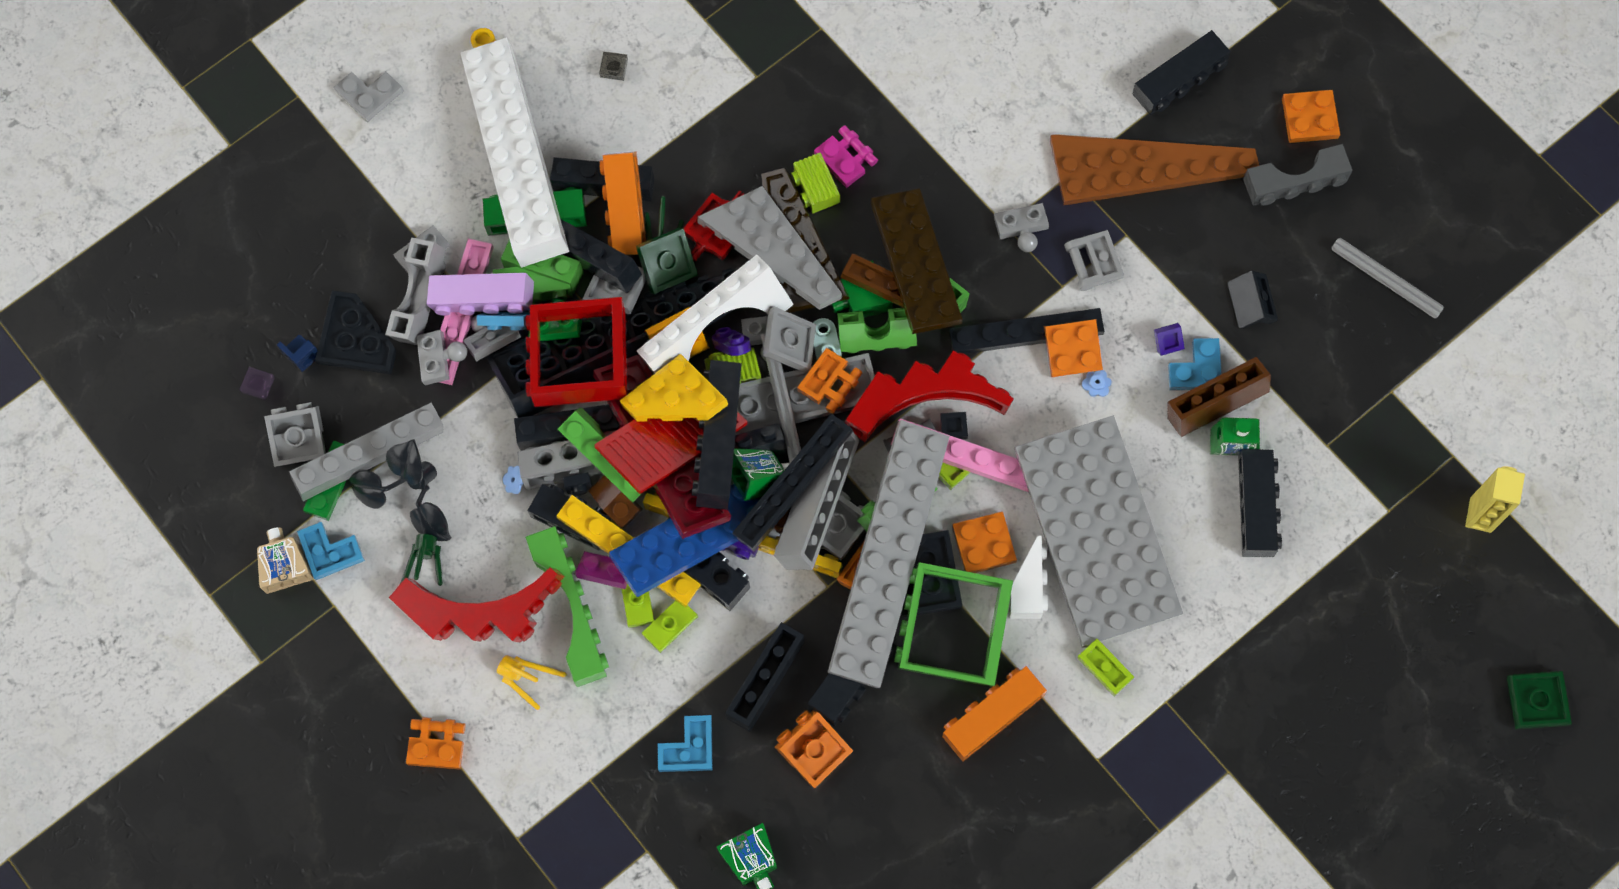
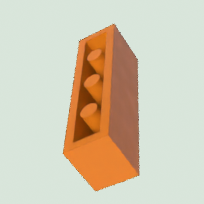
M637 151L603 155V160H600L601 175H605L606 183L602 187L603 199L608 202V210L605 211L606 225H610L611 235L608 236V245L625 255L638 254L636 245L646 242Z
M1027 666L1022 670H1019L1018 667L1006 676L1007 682L1000 687L996 684L985 693L987 698L980 703L977 700L964 710L967 714L959 720L956 717L944 726L943 738L962 762L1046 695L1047 690Z

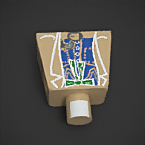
M282 528L268 530L266 533L269 543L257 548L260 588L268 594L314 580L309 564L295 538L288 537L284 539Z

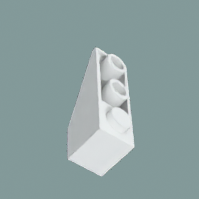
M1037 536L1013 581L1009 602V619H1041L1043 611L1048 610V596L1043 595V585H1047V569H1042V560L1047 559V544H1042V536Z

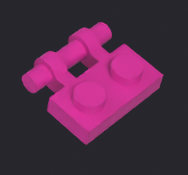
M844 125L838 131L843 137L840 142L832 135L814 150V154H822L829 171L847 188L865 174V169L861 164L866 161L870 166H874L878 159L873 155V150L869 146H865L858 139L859 135L854 130L850 131ZM850 146L858 152L855 157L846 150Z

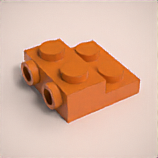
M807 710L796 719L798 725L792 731L786 729L777 737L776 740L779 743L775 748L813 788H816L853 750L819 712L815 710L809 712Z

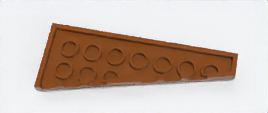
M1069 135L1050 136L1063 205L1244 178L1247 169L1259 166L1254 148Z

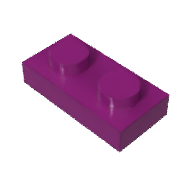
M584 551L575 571L577 578L626 589L627 582L610 557Z

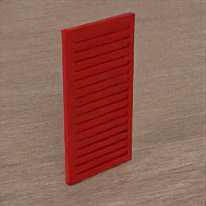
M738 411L736 432L748 424V421ZM648 418L647 421L640 422L634 419L597 442L594 447L641 494L701 455V451H696L698 435H703V429L698 428L699 421L697 418H683V421H662L661 418Z

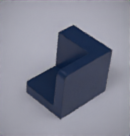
M298 335L287 346L282 342L277 344L280 351L301 372L307 369L316 359L318 350L309 340L306 341L301 335Z

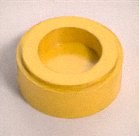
M479 28L471 35L473 48L496 41L494 33L487 28Z

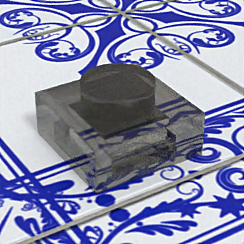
M603 51L599 71L600 78L624 81L628 63L627 54Z

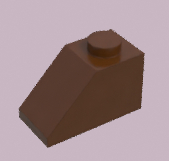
M605 475L589 490V493L602 510L620 528H625L643 510L636 501L632 502Z

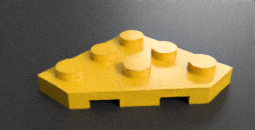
M679 354L620 400L622 407L637 422L647 421L648 418H661L662 421H683V418H697L698 421L709 420L728 405L726 398L682 354Z

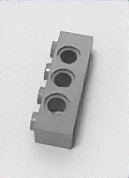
M614 430V431H607V432H603V433H604V435L607 437L608 435L612 434V433L615 432L616 430ZM569 440L564 442L556 441L541 447H529L517 452L520 475L526 490L540 488L542 484L549 486L551 484L563 483V477L587 472L590 476L603 474Z

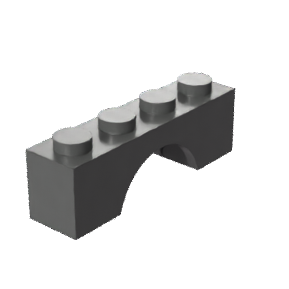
M1340 144L1319 150L1314 160V167L1306 173L1300 175L1286 174L1278 170L1272 163L1247 169L1243 180L1252 205L1261 204L1265 206L1280 198H1295L1303 192L1315 193L1329 185H1333V187L1341 186L1348 181L1353 170L1344 146Z

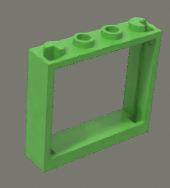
M919 562L916 568H913L912 575L910 576L909 583L913 584L912 593L906 595L904 610H908L906 621H901L899 636H903L902 647L897 646L894 662L899 663L898 669L989 687L995 686L1013 580ZM924 574L998 588L983 676L908 662Z

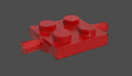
M738 191L732 200L744 195V193ZM711 193L683 228L685 235L696 244L691 251L693 261L695 262L704 251L710 252L724 260L734 247L727 240L718 238L709 227H703L698 223V216L730 202L721 199L714 193Z

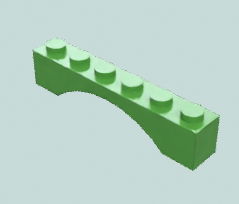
M554 526L526 536L525 538L535 565L544 572L550 567L555 568L565 576L560 581L562 583L561 588L569 599L573 615V634L566 660L574 683L577 687L607 677L605 669L609 668L605 653L599 654L597 644H600L601 641L597 629L591 630L588 620L593 619L588 604H582L580 596L585 594L580 580H574L572 572L576 571L572 557H566L564 548H567L568 544L564 533L559 534Z

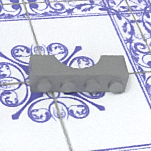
M411 237L405 259L409 274L407 292L400 306L392 310L385 335L399 342L417 345L416 336L424 334L431 309L427 305L429 276L440 275L446 249L433 241Z

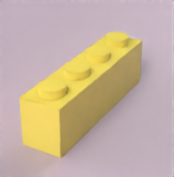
M1498 467L1470 497L1465 527L1492 533L1520 505L1525 473L1517 472V469L1513 467Z

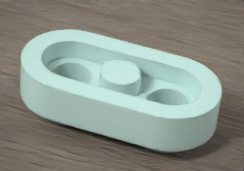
M826 318L814 321L813 323L816 324L814 338L816 359H819L826 348L842 357L834 323ZM821 327H825L828 329V331L825 333L819 332V329Z

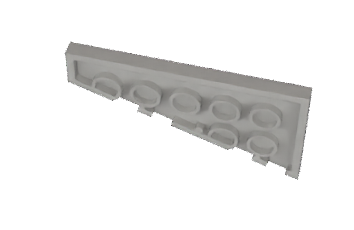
M763 186L698 216V223L700 225L709 227L718 238L730 242L735 246V250L749 260L758 255L771 268L781 283L786 282L796 290L798 295L819 310L842 298L841 291Z

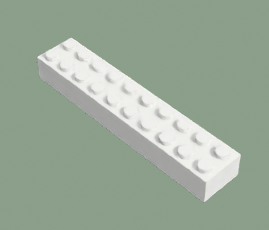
M507 37L461 52L510 243L518 263L522 268L569 252L515 54Z

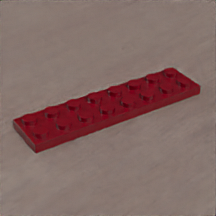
M640 355L627 358V389L629 394L652 376ZM613 364L594 370L593 376L596 382L613 380ZM620 400L607 401L621 427L634 420L622 407ZM695 459L653 486L682 539L726 523L731 518L728 510L696 507L697 496H692L693 480L699 479V474L694 473Z

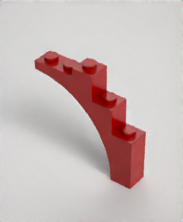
M953 350L938 374L925 363L920 364L915 361L902 383L898 384L892 376L878 371L847 417L845 424L850 426L855 435L865 442L874 430L890 416L915 404L943 399L962 400L987 406L1005 415L1014 398L1005 389L996 388L988 383L984 376L973 374L972 370L975 363L966 354L957 353Z
M550 567L535 582L521 591L500 600L484 603L449 601L430 592L417 581L405 578L389 596V599L433 640L442 641L449 638L455 631L454 626L457 625L473 641L481 642L482 640H487L494 633L495 629L493 627L496 625L513 642L521 643L522 641H527L535 631L533 628L537 622L531 615L537 614L545 604L543 601L549 594H554L561 587L562 583L560 581L565 576L559 570Z

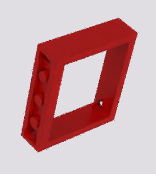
M622 297L530 305V315H526V327L528 331L530 330V337H526V349L530 353V359L526 360L527 375H530V382H526L527 397L531 396L535 407L620 400L628 394L626 314ZM612 316L613 380L540 386V322Z

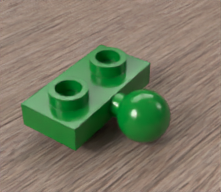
M562 297L551 299L549 303L567 301ZM582 318L540 322V341L580 337Z

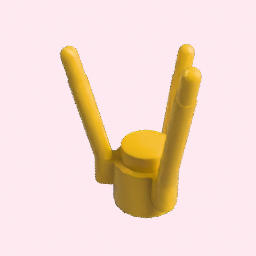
M508 655L504 656L498 665L497 674L503 676L502 682L513 688L536 710H539L540 706L513 680L518 681L521 677H524L533 682H538L537 677L524 671L525 667L561 677L567 676L565 672L523 660L518 656L515 658Z

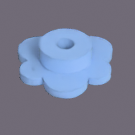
M1099 370L1095 373L1093 371L1088 372L1086 379L1082 381L1083 389L1089 391V395L1092 397L1097 396V394L1101 397L1108 395V387L1112 384L1111 379L1107 378V373L1104 370Z
M510 466L508 473L503 476V484L506 485L505 490L507 493L518 494L521 490L523 482L519 466Z

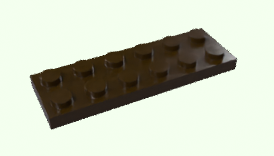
M920 188L871 198V206L912 334L962 324L963 319Z

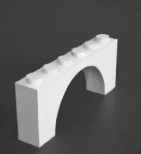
M755 255L637 350V353L652 373L655 374L679 354H682L689 361L692 347L699 334L711 321L723 313L736 308L753 307L763 310L768 314L769 309L774 306L786 311L794 304L771 268L758 255Z

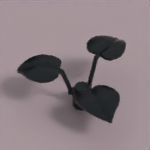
M414 439L394 445L386 453V461L390 470L394 474L401 476V479L382 487L380 477L368 470L358 471L350 477V484L356 496L363 504L373 509L381 508L386 503L384 492L406 481L412 489H421V493L416 501L417 508L410 512L413 526L420 534H429L437 537V541H448L452 538L449 534L447 520L441 509L429 502L422 504L426 492L430 489L428 484L436 478L437 471L430 462H421Z

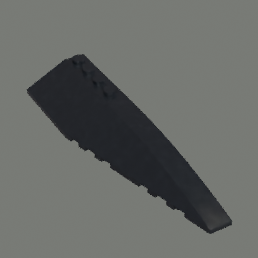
M732 268L722 270V275L708 278V275L698 277V282L688 285L685 282H681L656 294L647 292L644 298L637 299L631 314H626L627 358L639 355L637 350L649 341L646 329L688 307H692L737 270ZM730 310L718 316L713 321H711L707 326L711 325L712 323L719 320L720 318L727 315L733 310ZM612 316L582 318L580 337L540 341V386L596 382L593 376L594 370L613 364ZM526 338L486 356L517 418L533 416L551 407H535L531 396L527 397L526 382H530V375H527L526 360L530 359V353L526 349Z

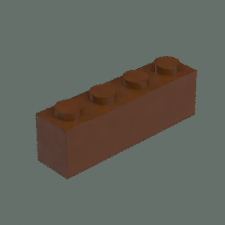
M1255 357L1168 401L1167 419L1178 434L1183 437L1269 393L1271 374L1260 360Z

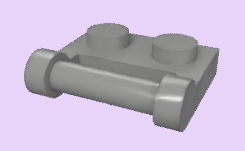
M1108 230L1065 243L1066 252L1070 253L1079 278L1078 285L1080 291H1087L1095 286L1123 279L1124 273ZM1086 248L1095 276H1088L1079 249Z

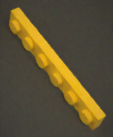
M571 495L556 516L557 519L608 554L610 551L634 539V537L573 495ZM682 572L660 584L657 588L686 607L701 584Z

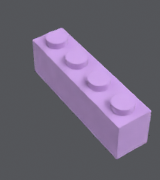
M527 273L429 276L427 305L436 314L443 316L450 315L451 312L473 315L474 312L498 314L499 311H508L520 314L523 310H530V305H532L534 281Z

